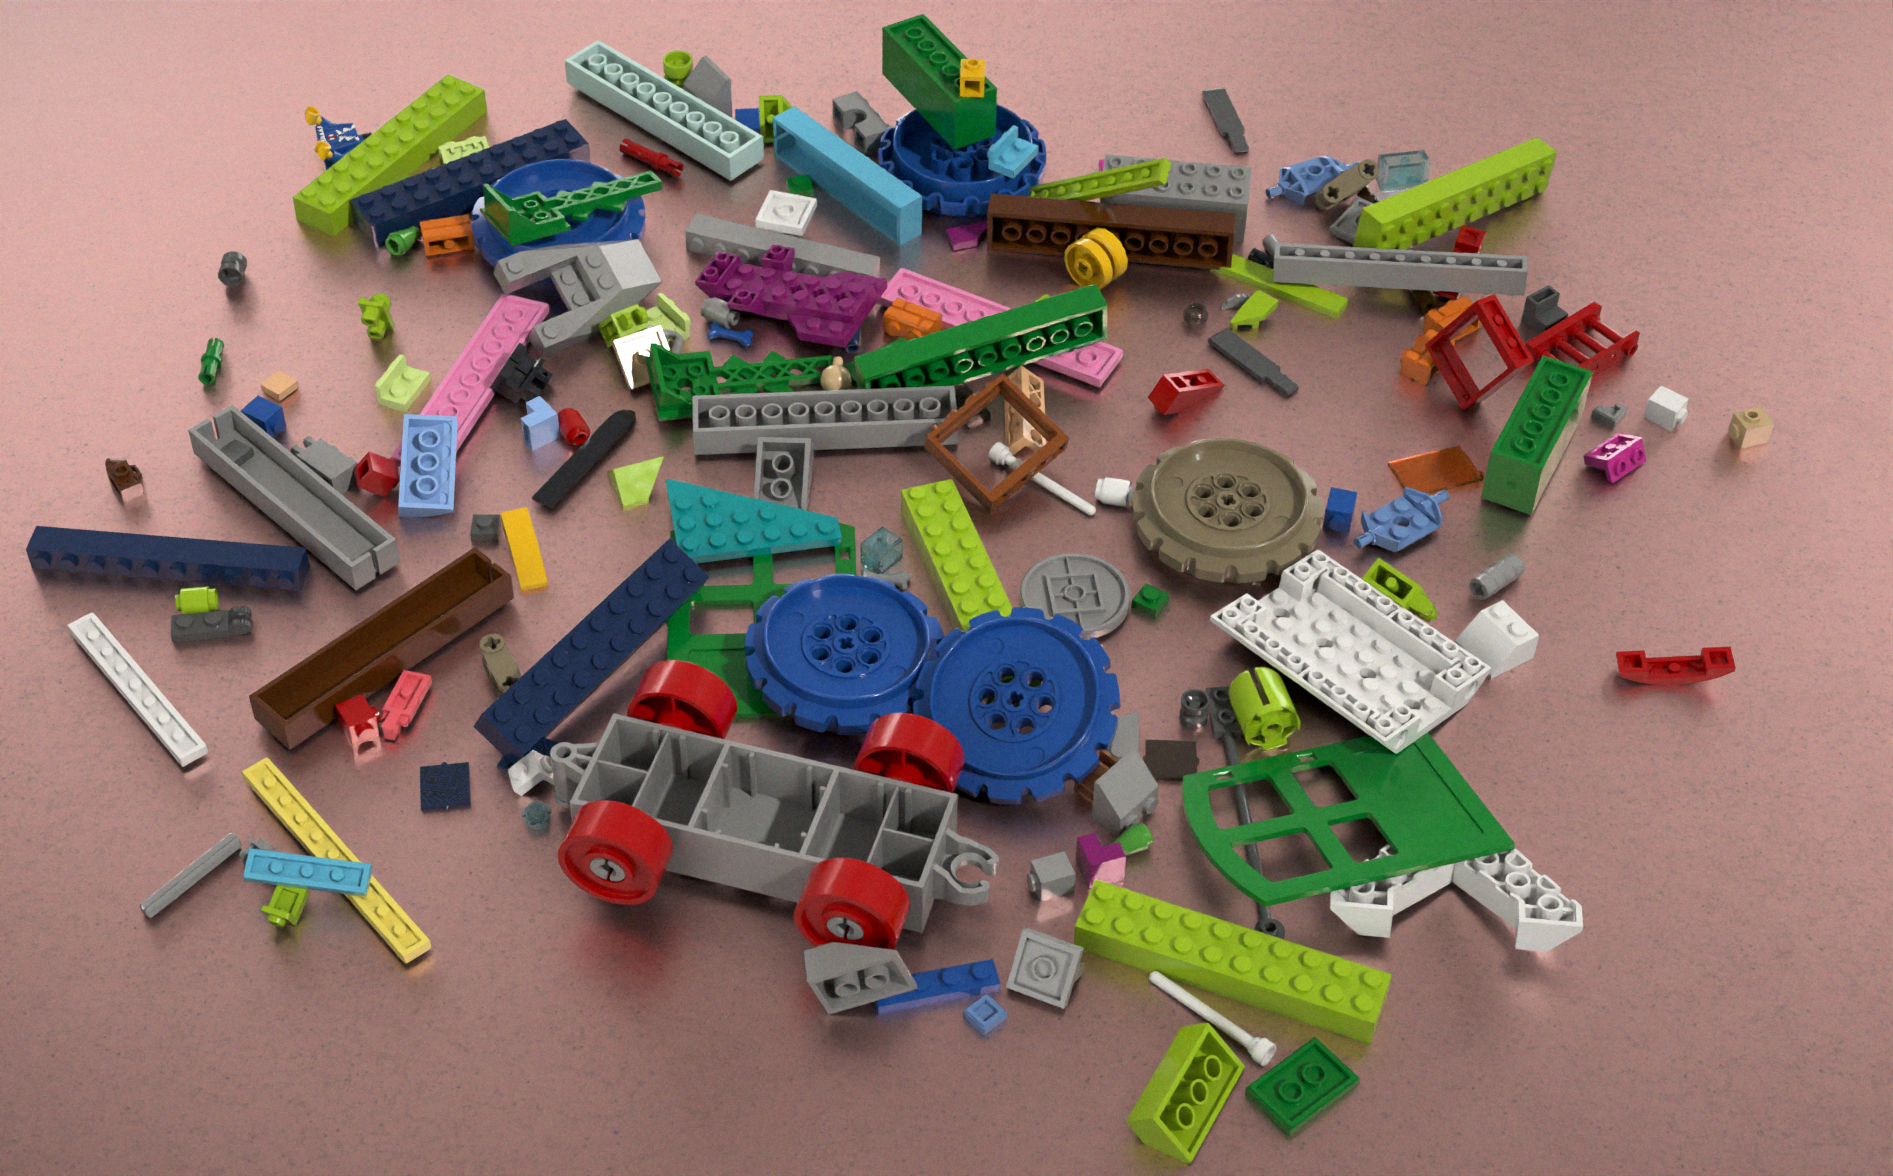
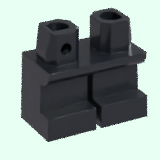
M520 342L490 387L516 404L520 398L528 402L540 396L542 390L531 384V382L544 389L553 374L541 367L545 360L541 358L535 360L525 353L528 348Z

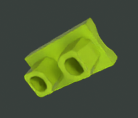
M382 293L373 295L369 300L365 297H360L358 304L362 311L361 321L368 326V337L383 339L385 331L393 330L395 325L389 311L391 307L389 297Z

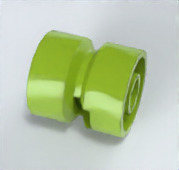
M681 50L667 53L663 57L664 79L684 90L683 84L693 71L692 56Z

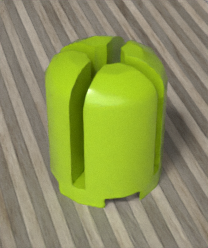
M1255 667L1254 674L1258 682L1256 685L1257 689L1249 671L1246 670L1238 674L1231 682L1228 694L1229 700L1248 745L1250 746L1251 743L1262 746L1263 750L1276 749L1288 743L1286 738L1296 728H1298V731L1300 730L1301 721L1280 674L1266 667Z

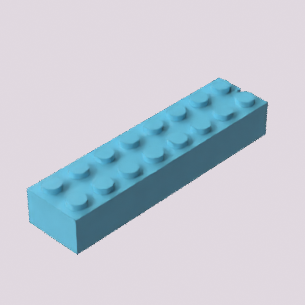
M794 106L773 117V135L776 136L774 138V156L800 175H809L811 183L897 245L902 246L922 234V196L917 191L911 189Z

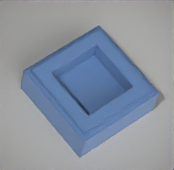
M987 993L963 1010V1017L983 1036L1004 1022L1008 1014Z

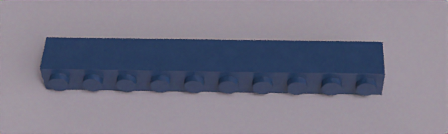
M36 526L26 548L31 567L34 569L302 591L310 568L307 550L304 547Z

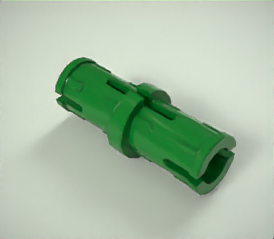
M213 338L209 339L206 352L201 357L202 367L198 379L203 384H208L209 377L210 384L215 382L217 369L222 364L221 354L224 342L221 339L215 338L214 345H212Z

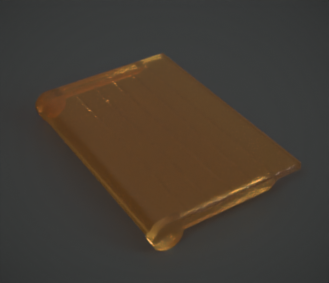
M1459 445L1388 463L1403 489L1409 487L1427 494L1484 480L1483 472L1477 470L1466 452Z

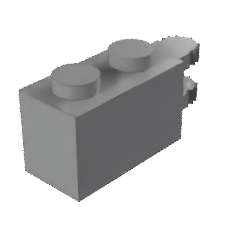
M307 436L303 439L306 449L297 445L291 447L290 452L340 494L345 493L357 484L354 471L357 462L352 457H347L341 453L335 445H330L321 438L316 441L312 437Z

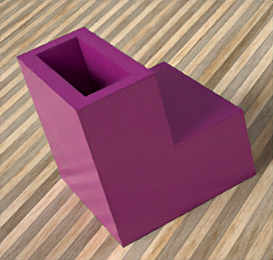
M1095 833L1077 837L1075 861L1089 889L1092 888L1095 879L1106 883L1124 879L1126 854L1120 842L1101 846Z

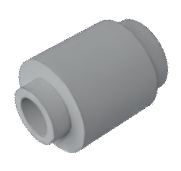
M716 297L707 298L701 307V315L705 317L706 321L716 322L719 326L727 329L735 326L740 318L739 311L728 308L727 301Z

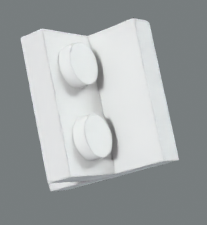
M770 190L755 219V227L789 236H803L817 207V199Z

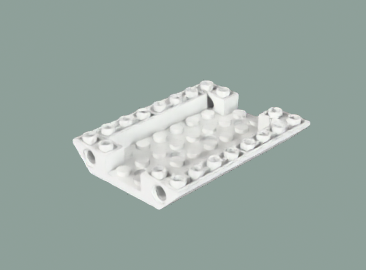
M1318 549L1282 572L1279 588L1258 601L1249 594H1245L1211 615L1209 619L1216 626L1395 754L1467 705L1491 671L1490 666Z

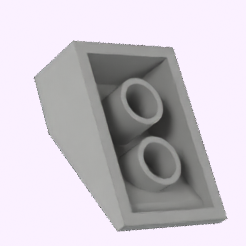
M758 437L754 499L807 511L814 463V446L811 438Z
M832 942L804 951L807 983L829 1015L918 989L916 981L897 950Z

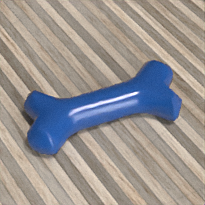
M716 322L709 325L710 331L707 333L709 340L724 338L740 342L744 347H748L752 343L753 331L750 329L739 332L722 328Z

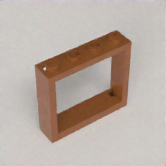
M1001 374L997 379L989 380L980 393L970 395L964 402V406L959 410H952L941 425H934L931 431L925 435L924 448L991 513L1064 452L1067 448L1069 437L1006 375ZM1001 395L1048 443L989 492L941 444Z

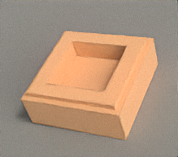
M280 370L260 384L263 392L278 401H281L299 388L297 380Z

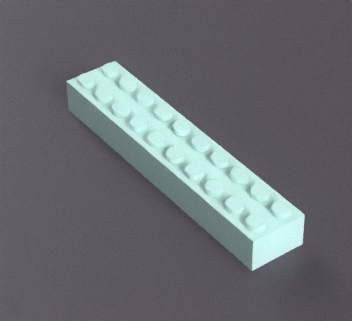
M599 40L564 60L566 80L569 85L730 181L764 159L762 135Z

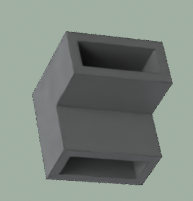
M1548 285L1527 296L1521 321L1538 334H1541L1568 318V313L1557 306L1560 293Z

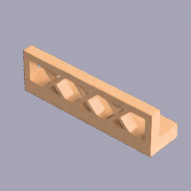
M1021 365L1007 377L1029 399L1031 398L1032 402L1045 414L1044 380ZM1004 399L1005 445L1009 447L1012 455H1015L1025 446L1037 452L1046 445V439Z

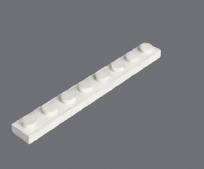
M93 612L67 625L70 634L182 767L208 753L206 744Z

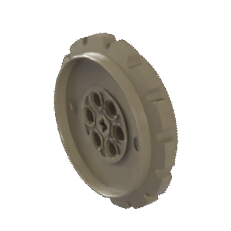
M1213 438L1192 441L1185 446L1171 448L1157 456L1156 465H1147L1136 481V491L1133 492L1131 513L1133 522L1137 523V534L1148 550H1158L1159 560L1179 572H1186L1195 578L1206 581L1251 583L1263 581L1266 579V576L1273 573L1281 575L1285 569L1300 561L1301 555H1309L1320 537L1324 506L1322 498L1316 496L1317 485L1305 470H1297L1294 466V461L1274 449L1251 441L1233 438Z

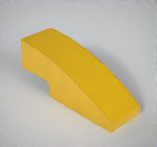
M523 507L500 512L509 555L521 592L548 586L528 508Z

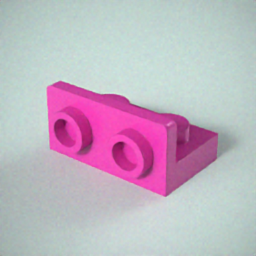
M1616 433L1583 455L1585 465L1605 469L1607 481L1610 483L1616 482L1646 461L1642 437L1623 433Z

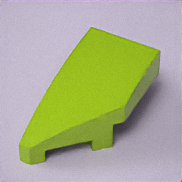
M1258 289L1232 318L1229 328L1237 329L1238 325H1250L1252 328H1259V321H1263L1278 308L1279 300Z

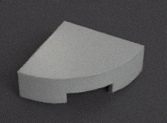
M1615 404V407H1603L1604 405L1593 409L1591 417L1614 428L1626 416L1628 407Z

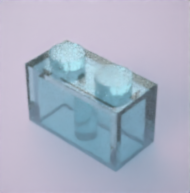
M1425 150L1378 155L1377 165L1379 167V174L1375 179L1381 192L1407 190L1429 181L1431 163Z

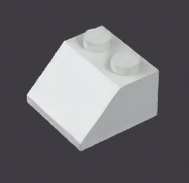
M1502 600L1481 610L1455 640V643L1491 667V671L1487 676L1491 680L1534 658L1539 634Z

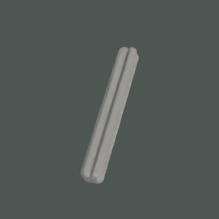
M233 833L225 836L140 904L142 913L148 918L155 916L241 847L240 839Z

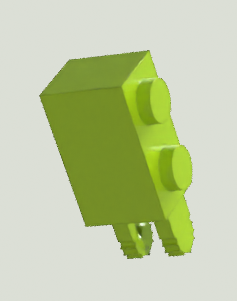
M636 304L610 314L603 320L598 327L607 347H613L611 343L613 340L647 329V311L643 306L639 307Z
M1378 557L1362 580L1413 615H1417L1428 622L1437 619L1438 610L1428 600L1429 597L1421 585Z

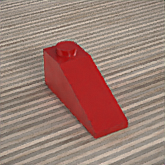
M1209 369L1164 374L1148 396V399L1154 404V408L1163 415L1175 414L1222 390L1225 385Z

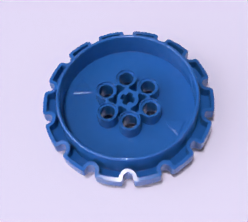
M998 104L996 107V135L955 150L914 109L898 118L895 127H888L880 140V149L878 150V165L911 189L917 191L922 196V209L950 217H977L987 215L991 193L1029 196L1030 187L1039 185L1044 177L1047 152L1044 140L1038 139L1039 132L1031 123L1021 119L1016 113ZM1013 125L1018 127V138L1039 146L1038 154L1014 179L988 169L989 158L987 157L990 146L995 144L1002 134L1007 132Z
M554 159L522 166L500 178L491 186L511 198L540 191L547 199L556 196L559 191L573 192L591 187L594 181L606 183L624 177L618 174L614 175L608 169L589 162ZM638 196L627 199V205L622 212L595 208L587 222L572 220V215L565 216V221L570 225L571 230L512 246L480 213V208L485 207L484 197H481L477 200L472 211L473 221L471 222L473 240L476 247L482 249V256L495 267L498 260L518 252L555 245L639 239L641 242L646 228L645 206L642 197ZM550 277L538 281L541 283H553Z
M829 574L813 580L808 578L784 588V595L782 597L772 596L756 612V623L749 625L746 634V671L754 689H762V701L778 715H790L795 718V724L818 732H825V730L833 731L839 735L867 734L870 725L879 717L892 713H910V710L913 709L914 701L923 698L916 689L919 674L927 660L935 661L939 658L935 647L945 636L937 618L928 617L927 606L908 591L901 592L895 588L893 583L870 576Z
M1014 607L1011 614L1007 617L1001 616L998 610L990 611L970 619L969 630L961 631L955 628L945 636L935 647L939 658L935 661L927 660L919 674L916 689L923 698L914 701L913 712L915 715L923 716L942 725L961 744L965 761L956 784L957 789L972 797H977L979 793L986 791L988 792L989 801L992 803L1019 805L1022 803V798L1025 795H1032L1035 802L1058 796L1065 792L1064 783L1067 780H1074L1076 783H1080L1100 764L1099 755L1096 752L1100 749L1108 750L1116 735L1119 724L1116 715L1111 714V712L1119 709L1121 703L1117 677L1114 673H1106L1111 668L1108 655L1094 637L1088 640L1082 639L1084 636L1082 626L1060 614H1056L1052 619L1047 620L1042 609ZM1006 676L1014 677L1009 683L1001 682ZM1032 681H1042V684L1038 687L1029 686ZM987 697L995 698L990 704L982 703ZM1020 702L1019 707H1014L1013 704ZM1044 705H1049L1052 707V709L1046 713L1038 711ZM994 723H1004V726L1001 729H991V726ZM1029 726L1033 728L1028 734H1021L1019 732L1023 727Z

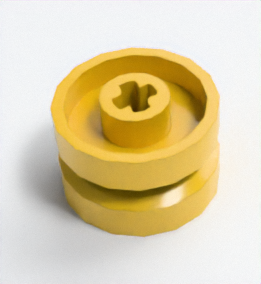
M1095 228L1083 235L1081 239L1070 244L1065 250L1064 255L1066 268L1071 278L1080 287L1096 284L1099 290L1122 276L1128 264L1126 251L1121 242L1114 234L1102 228Z

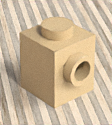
M1761 406L1734 412L1728 432L1730 437L1742 449L1769 442L1774 422Z

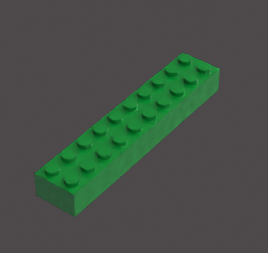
M1093 284L854 357L857 389H871V387L878 386L879 389L957 386L1106 340L1108 304L1097 285Z

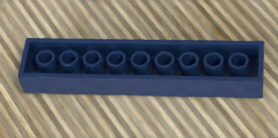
M567 119L557 121L350 200L353 220L376 249L386 245L385 241L390 233L407 229L411 226H416L421 232L420 222L461 216L472 212L477 200L484 197V184L492 185L500 178L522 166L554 159H571L591 163L589 143Z
M669 538L480 715L473 727L508 761L513 764L517 763L556 729L698 593L710 576Z

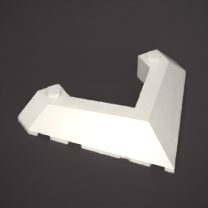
M1388 844L1379 850V855L1374 859L1396 855V853ZM1515 848L1514 850L1332 891L1330 899V910L1358 935L1390 938L1393 915L1452 882L1515 928V949L1547 952L1583 930L1582 906L1574 899L1569 901L1560 893L1561 888L1547 875H1539L1532 868L1533 863Z

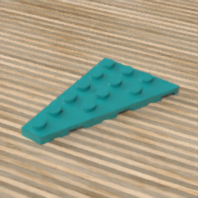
M672 479L666 480L676 544L695 563L842 545V535L837 517Z

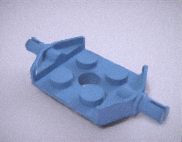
M1323 155L1280 168L1278 186L1266 189V196L1268 199L1281 195L1300 205H1304L1305 197L1316 194L1339 174L1359 163L1355 162L1346 165L1344 162L1341 163L1328 155Z
M1405 487L1403 496L1366 515V511L1363 510L1361 524L1365 533L1354 538V545L1361 549L1363 546L1371 543L1372 545H1378L1390 551L1398 552L1441 528L1443 517L1438 505L1449 500L1448 492L1441 490L1432 496ZM1395 524H1403V525H1405L1406 527H1404V526H1396Z

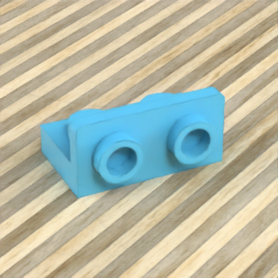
M1013 125L1007 132L1002 134L995 144L990 146L987 153L989 158L988 169L1014 179L1038 154L1039 146L1018 138V127Z

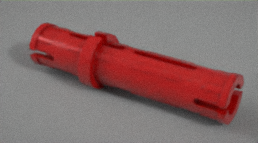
M627 138L622 140L627 146L620 144V152L652 165L659 172L665 171L675 177L681 175L676 169L683 172V163L668 158V155L663 152L657 153Z

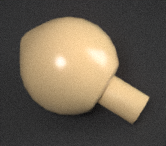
M834 357L833 364L825 368L820 377L821 386L824 391L848 390L851 386V375L847 368L843 367V359L841 357Z

